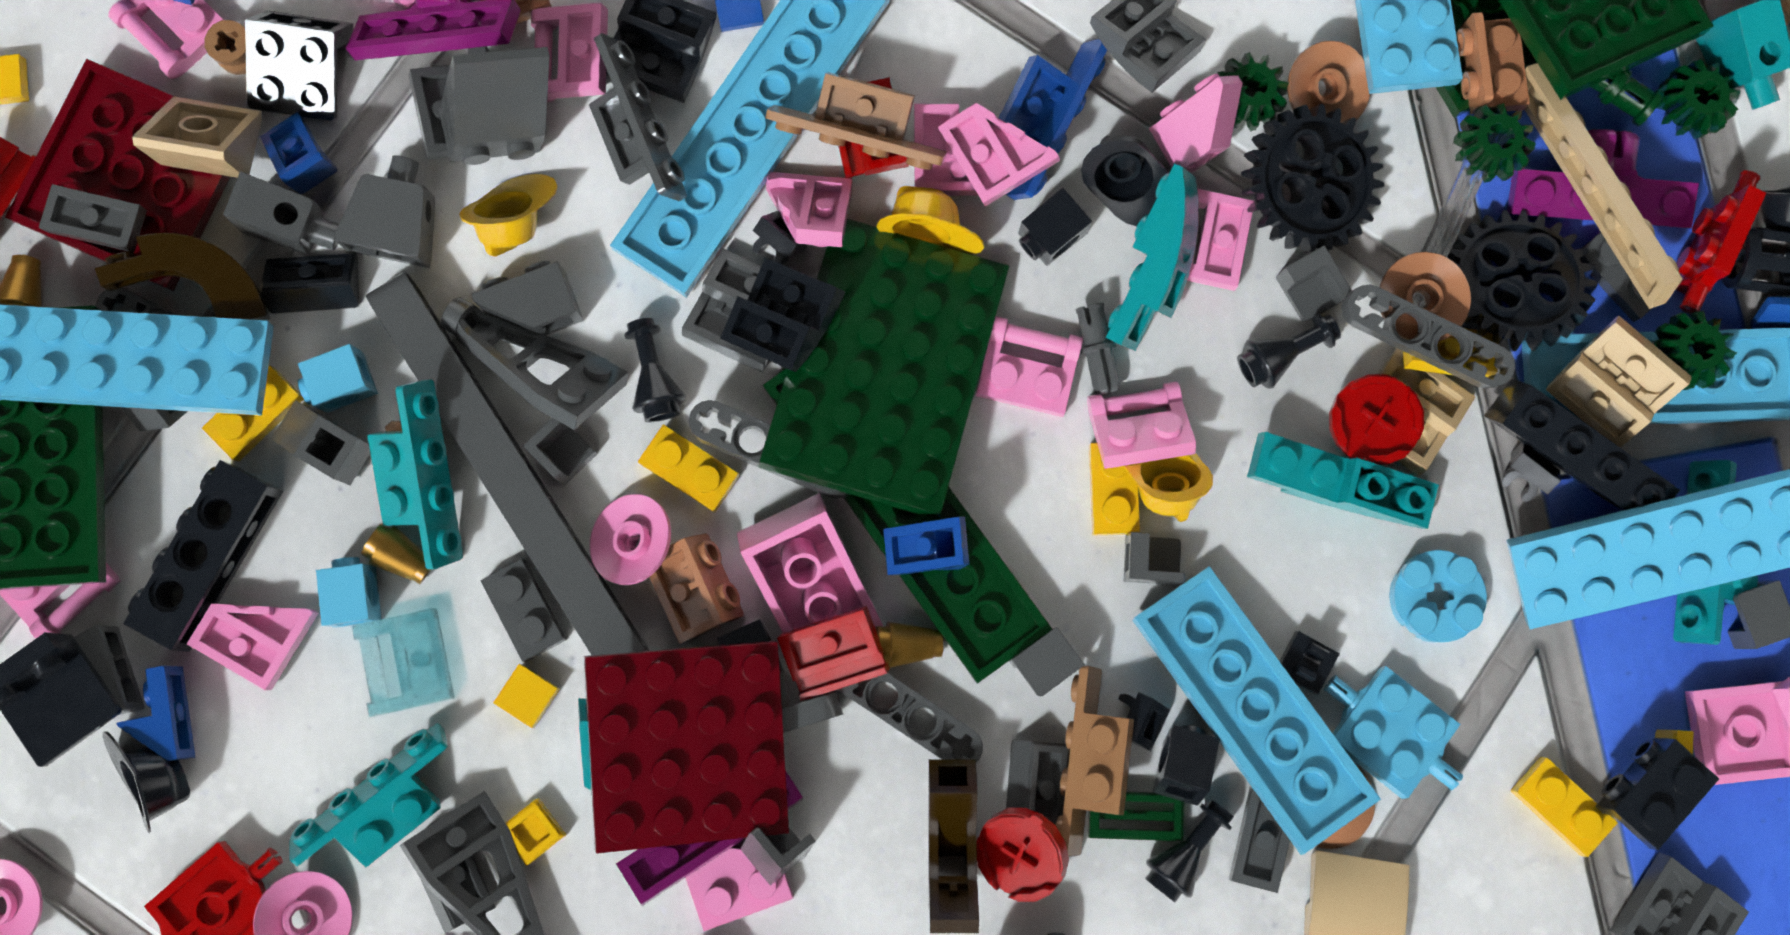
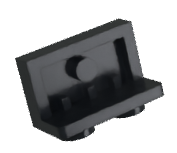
M1654 738L1643 742L1632 755L1634 762L1623 774L1614 776L1605 784L1601 791L1603 798L1596 805L1603 814L1613 815L1649 849L1654 850L1661 848L1719 780L1712 771L1676 739Z

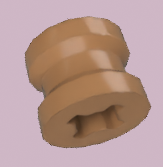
M221 20L213 24L204 38L205 49L208 55L228 73L235 75L246 74L245 28L240 23L232 20Z

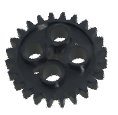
M1324 104L1312 107L1310 110L1307 105H1302L1293 109V113L1287 110L1278 114L1277 120L1274 119L1263 124L1266 134L1261 133L1252 137L1251 140L1259 150H1252L1244 154V157L1253 163V168L1241 171V176L1252 180V186L1242 190V194L1255 197L1256 201L1247 208V211L1249 213L1260 210L1263 216L1259 219L1256 226L1262 228L1271 225L1273 227L1269 237L1271 241L1282 239L1285 236V249L1296 248L1300 244L1302 253L1315 251L1316 248L1319 249L1324 245L1327 250H1332L1333 245L1339 247L1349 244L1348 237L1361 235L1363 232L1359 223L1364 224L1373 221L1374 218L1367 208L1378 206L1381 204V201L1372 195V191L1384 187V182L1373 179V173L1384 167L1381 163H1371L1370 157L1376 153L1378 147L1371 146L1365 148L1363 142L1369 134L1368 130L1357 134L1353 132L1357 120L1355 117L1340 122L1341 109L1339 108L1326 114ZM1296 141L1300 142L1303 146V159L1296 152ZM1336 157H1337V158L1341 161V163H1342V166H1343L1342 175L1339 174V172H1338L1337 169H1336V166H1335V159H1336ZM1279 163H1280V165H1281L1282 167H1284L1285 169H1287V170H1289V171H1291V172L1288 173V172H1285V171L1281 170V169L1279 168ZM1283 183L1289 187L1291 192L1289 202L1282 194ZM1335 185L1344 188L1346 190V194L1342 190L1336 188ZM1323 199L1329 205L1330 212L1328 217L1322 211Z
M1504 210L1499 216L1497 223L1491 216L1485 215L1479 226L1474 223L1469 224L1464 235L1459 234L1452 246L1453 249L1447 255V258L1462 270L1470 287V310L1462 326H1468L1475 322L1479 326L1476 331L1477 335L1482 337L1487 332L1493 334L1492 341L1498 345L1503 338L1509 339L1512 351H1516L1523 340H1526L1531 351H1536L1542 339L1551 347L1555 345L1560 335L1568 338L1576 326H1580L1588 315L1586 311L1595 302V298L1591 296V293L1597 287L1598 282L1589 279V276L1596 268L1595 264L1581 263L1588 253V249L1579 248L1574 250L1571 245L1574 243L1577 235L1571 234L1564 238L1560 236L1559 233L1562 228V223L1560 222L1550 229L1545 227V215L1543 214L1536 219L1535 223L1529 222L1526 210H1522L1515 221H1512L1507 210ZM1529 253L1539 256L1542 261L1534 259ZM1484 259L1494 261L1498 267L1489 265ZM1540 293L1549 295L1554 302L1545 300ZM1495 299L1505 301L1510 308L1500 306Z

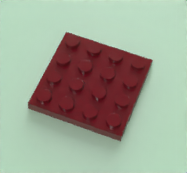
M86 59L5 218L106 262L105 258L127 251L47 233L39 228L52 184L141 205L147 209L140 236L153 233H177L200 239L230 176L160 165L134 146L132 136L175 96ZM138 242L134 252L135 256L142 255ZM163 276L148 281L174 292L181 277Z
M768 641L584 656L594 849L596 854L747 838L749 833L756 827L760 828L765 836L789 833L778 642Z

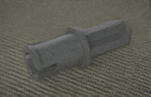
M1104 303L1091 304L1087 308L1083 306L1075 309L1076 314H1078L1084 348L1080 351L1081 354H1086L1092 386L1096 395L1110 394L1120 389L1112 349L1117 346L1115 342L1105 338L1109 330Z

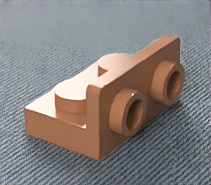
M1482 12L1472 13L1456 34L1459 56H1463L1465 70L1461 80V91L1463 98L1469 101L1470 114H1474L1480 106L1485 104L1492 111L1498 104L1505 103L1506 111L1524 110L1530 105L1520 34L1510 19L1484 21Z
M707 533L685 537L670 545L663 563L650 576L679 644L689 642L724 623L744 616L740 606V595L735 586L730 583L721 563L720 550L711 541Z

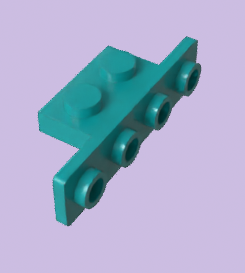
M427 379L400 385L395 389L402 430L382 431L369 434L367 437L383 526L418 525L425 567L427 569H438L463 558V550L439 413V402L434 381Z
M1730 460L1691 462L1689 466L1687 495L1735 483L1737 464ZM1758 575L1677 594L1673 633L1674 641L1718 645L1721 641L1724 603L1735 605L1733 601L1735 594L1757 587Z
M436 723L428 730L422 729L417 731L408 739L404 749L390 760L383 759L375 764L368 772L366 779L352 790L347 788L337 794L329 804L328 809L314 820L309 818L299 824L289 840V860L295 866H299L335 838L366 868L441 808L440 800L415 773L446 750L448 743L445 729L439 723Z

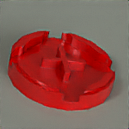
M1368 374L1349 382L1335 396L1329 411V430L1336 446L1349 459L1360 458L1378 465H1387L1405 458L1416 446L1424 430V409L1418 395L1409 386L1397 380V378L1388 374Z
M1025 807L1006 808L994 814L985 823L976 841L977 863L986 881L995 890L1000 888L1010 894L1008 898L1015 901L1036 902L1050 896L1066 876L1069 863L1066 842L1058 828L1041 813Z

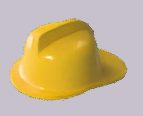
M529 174L518 176L496 186L478 201L464 207L459 216L463 222L473 225L477 237L484 245L486 252L490 256L497 257L516 248L518 245L528 242L534 237L537 228L538 209L556 194L558 186L555 179L548 175Z
M900 187L891 215L880 219L877 223L879 232L899 233L971 255L980 253L985 247L983 240L976 233L960 226L958 207L952 198L943 191L933 188Z
M1197 453L1124 466L1137 484L1144 505L1154 513L1163 516H1174L1179 522L1187 520L1190 511L1194 509L1201 497L1207 495L1213 486V475Z

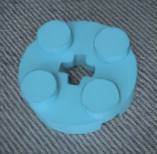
M1445 550L1427 551L1411 557L1401 567L1399 573L1394 576L1389 592L1393 615L1401 626H1405L1409 632L1415 634V637L1422 641L1431 643L1455 641L1463 638L1470 631L1477 629L1481 625L1487 603L1486 587L1480 573L1477 571L1476 564L1471 559ZM1434 583L1440 584L1442 590L1447 591L1449 595V600L1444 602V608L1441 610L1437 608L1436 602H1428L1427 593L1435 589Z

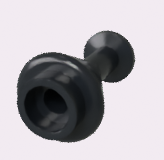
M1317 314L1313 317L1314 327L1290 339L1247 340L1244 344V352L1237 356L1239 368L1247 382L1252 387L1262 384L1265 388L1272 389L1299 354L1322 342L1328 348L1334 347L1336 340L1341 338L1340 329L1334 318L1329 314L1323 317Z
M641 318L627 324L628 331L624 336L625 339L635 340L641 364L632 406L633 411L643 413L644 420L647 423L664 421L680 415L679 405L685 401L686 395L659 364L653 335L661 331L660 326L654 324L653 318Z
M1212 799L1206 806L1203 804L1199 806L1205 813V816L1185 841L1146 860L1147 866L1152 870L1145 877V880L1174 903L1182 894L1188 898L1193 896L1201 852L1220 827L1228 830L1232 828L1229 823L1234 816Z

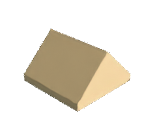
M173 97L132 136L133 145L160 165L238 178L240 171L250 175L262 122V113L258 110Z

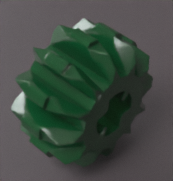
M1250 52L1245 53L1241 63L1234 58L1229 59L1224 66L1225 71L1217 73L1220 77L1238 75L1242 81L1234 128H1238L1242 120H1244L1250 132L1256 130L1260 121L1266 123L1276 119L1275 112H1283L1287 105V100L1283 95L1287 93L1289 82L1278 80L1283 73V66L1273 69L1267 67L1269 63L1268 55L1263 56L1259 63H1255ZM1247 87L1256 91L1253 97L1245 93Z
M1700 59L1693 61L1688 66H1678L1670 72L1669 79L1660 84L1659 89L1664 91L1665 94L1656 108L1667 112L1661 124H1670L1671 122L1676 124L1675 136L1684 135L1689 131L1693 140L1702 138L1708 133H1717L1725 127L1730 118L1735 116L1738 108L1732 102L1738 99L1741 91L1729 88L1728 84L1731 83L1734 75L1722 77L1719 74L1720 63L1711 64L1706 68Z
M1505 103L1498 104L1493 111L1485 104L1474 112V116L1467 115L1461 121L1460 128L1462 131H1459L1454 136L1453 144L1462 148L1455 155V161L1462 162L1468 160L1471 164L1466 170V176L1473 175L1477 170H1480L1484 183L1491 182L1496 175L1501 181H1506L1514 175V170L1521 171L1527 166L1529 159L1526 155H1529L1535 149L1536 143L1526 138L1532 133L1534 125H1521L1518 122L1521 119L1522 110L1515 111L1509 116L1507 115Z
M1695 311L1689 314V316L1686 313H1678L1670 317L1669 324L1664 323L1654 331L1659 340L1652 342V344L1692 376L1690 384L1683 390L1692 389L1696 385L1702 389L1714 385L1716 378L1726 376L1730 371L1726 361L1733 359L1737 352L1727 348L1725 344L1732 339L1734 334H1721L1719 327L1722 319L1713 318L1707 321L1704 311ZM1689 347L1694 349L1695 354H1691Z

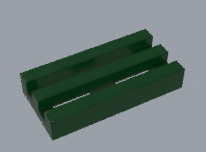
M1126 791L1125 801L1173 803V811L1124 810V815L1088 811V838L1183 841L1184 802L1153 792ZM1099 819L1173 821V830L1099 828Z

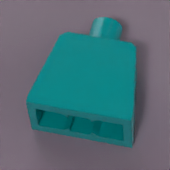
M1761 0L1711 20L1714 27L1705 35L1696 39L1708 67L1711 64L1720 63L1719 74L1722 77L1734 75L1731 83L1728 84L1729 88L1734 89L1743 85L1752 110L1779 101L1780 97L1772 74L1790 68V40L1781 1Z

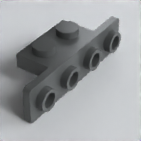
M600 33L594 37V41L614 88L591 102L589 107L619 180L630 185L650 173L655 188L660 195L681 201L687 197L682 183L685 180L684 173L679 164L670 155L666 145L668 135L662 124L655 119L649 105L652 102L650 92L644 83L639 80L633 65L636 62L634 54L624 41H618Z

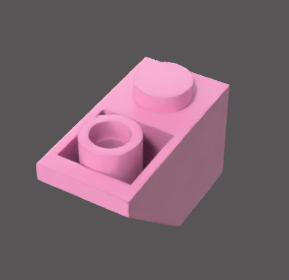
M1213 74L1194 87L1196 94L1187 101H1176L1160 112L1162 119L1150 127L1149 130L1171 168L1175 163L1189 172H1194L1230 147L1242 88V81L1238 75L1220 77L1218 74Z

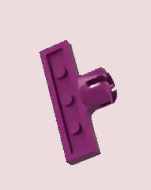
M416 0V3L406 10L359 15L346 49L354 60L357 61L509 44L521 9L515 0H485L474 2V0Z
M1610 129L1588 130L1596 145L1605 151L1608 164L1619 181L1628 187L1631 199L1643 218L1647 219L1652 225L1692 228L1699 183L1644 179L1638 176L1636 171L1640 145L1638 134L1631 131H1615ZM1528 169L1514 170L1507 207L1509 214L1520 215L1522 210H1526L1527 215L1531 216L1543 214L1545 217L1593 220L1564 172Z
M786 772L787 804L789 810L801 802L803 796ZM745 838L637 849L617 862L616 865L641 906H644Z

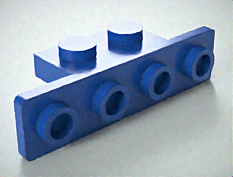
M1100 39L1083 43L1066 75L1039 55L1029 57L998 118L1006 123H1011L1024 131L1030 138L1047 148L1049 146L1058 154L1067 141L1065 133L1072 119L1085 106V93L1091 81L1101 73L1105 66L1106 59L1104 56L1107 49ZM1047 169L1006 195L1013 200L1032 198L1044 187L1048 177Z

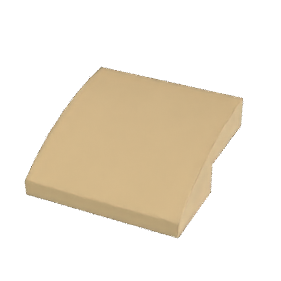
M1618 315L1555 377L1546 390L1583 422L1621 448L1652 421L1654 414L1690 384L1692 376Z
M1396 348L1378 374H1388L1409 386L1418 395L1424 409V430L1420 439L1405 458L1397 460L1420 476L1428 470L1446 438L1457 429L1474 401L1475 396L1443 374L1404 369L1403 351Z
M1316 850L1311 855L1310 902L1305 906L1304 935H1405L1409 898V865Z

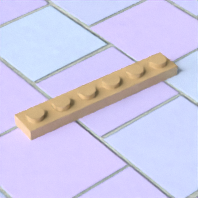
M1538 63L1527 66L1525 71L1530 105L1524 109L1648 308L1651 309L1667 303L1682 281L1677 263L1672 257L1667 256L1655 237L1652 224L1642 217L1631 199L1628 187L1619 181L1608 164L1605 151L1596 145L1585 128L1582 115L1573 109L1567 98L1560 100Z

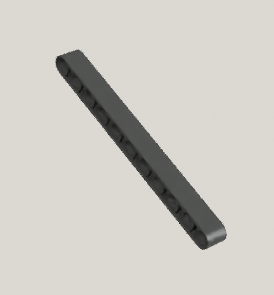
M403 271L368 293L366 298L417 380L432 379L434 381L439 402V413L442 420L590 654L601 655L650 651L605 579L595 569L591 557L449 334L441 327L440 320L410 275Z

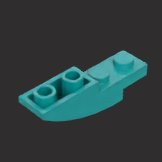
M1175 163L1170 173H1166L1161 178L1156 189L1157 199L1149 215L1143 216L1136 227V240L1132 247L1147 255L1144 263H1140L1134 269L1129 280L1130 290L1123 304H1119L1114 309L1108 322L1109 331L1105 338L1136 351L1156 311L1172 318L1183 294L1196 248L1199 205L1196 177Z
M1269 432L1258 433L1247 474L1248 478L1281 488L1280 492L1352 513L1421 529L1429 528L1439 484L1360 458L1347 459Z

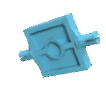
M1387 666L1380 667L1367 686L1357 692L1338 678L1337 675H1334L1328 681L1329 684H1326L1323 690L1345 706L1341 721L1332 733L1354 762L1401 799L1409 798L1422 778L1429 774H1432L1446 785L1449 790H1453L1459 785L1457 781L1463 779V774L1456 771L1441 758L1446 744L1459 728L1460 723Z

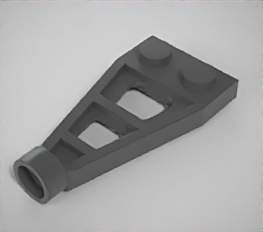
M461 297L453 299L442 315L441 327L444 330L455 335L457 341L536 409L573 430H576L626 386L629 372L609 362L607 359L589 350L544 334H537L524 327L484 314L476 305ZM499 340H503L525 349L512 359H508L496 350L493 345ZM540 358H545L566 365L569 370L551 385L539 381L527 368Z
M485 791L400 845L423 884L477 935H501L487 919L486 910L505 896L513 899L523 920L522 929L515 935H544L511 832ZM478 851H487L493 856L500 878L496 890L483 898L470 895L454 877L456 866Z

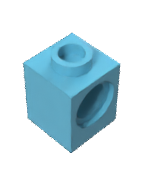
M351 344L298 363L302 378L298 379V387L303 399L307 404H312V406L326 413L378 394L364 353Z
M348 557L331 560L332 568L316 570L321 626L338 628L382 621L376 567L363 563L360 564L359 557Z

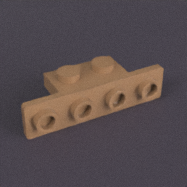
M831 72L825 73L816 115L779 105H773L766 111L765 118L776 121L775 128L792 134H802V129L820 133V141L836 146H845L846 141L863 145L862 152L876 157L888 158L889 153L907 157L906 164L920 169L932 170L933 164L941 166L945 161L947 153L945 150L904 140L915 95Z
M1085 665L1079 669V675L1074 676L1071 685V699L1076 704L1074 721L1069 722L1065 737L1066 747L1070 749L1068 768L1063 770L1060 780V792L1062 796H1065L1063 815L1058 817L1055 825L1066 842L1068 856L1081 855L1086 810L1124 815L1134 719L1097 715L1102 669Z

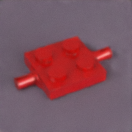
M1749 170L1740 172L1733 192L1726 195L1712 208L1702 210L1692 227V232L1696 233L1691 246L1681 253L1676 262L1679 274L1682 277V281L1676 290L1685 294L1684 300L1679 306L1683 312L1691 314L1695 311H1700L1708 292L1713 289L1714 284L1731 273L1766 195V192L1756 188L1758 181L1761 179L1760 175L1756 172Z
M226 841L218 842L144 907L158 923L161 935H254L253 918L255 909L266 891L262 879L278 865H281L283 859L281 856L274 857L278 852L273 848H268L256 861L248 865L240 860Z

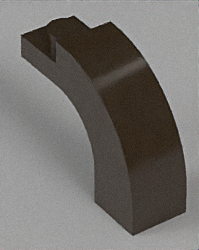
M153 233L136 236L142 255L135 256L133 251L117 253L105 258L107 265L94 268L100 286L109 292L158 277L177 276L189 279L204 289L211 301L216 318L271 320L268 309L259 292L260 290L244 268L222 249L196 237L177 233Z
M929 759L928 884L930 933H979L976 849L978 795L976 759Z

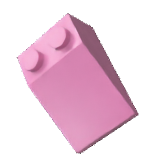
M820 493L737 532L740 552L782 633L864 606L868 607L874 626H883Z

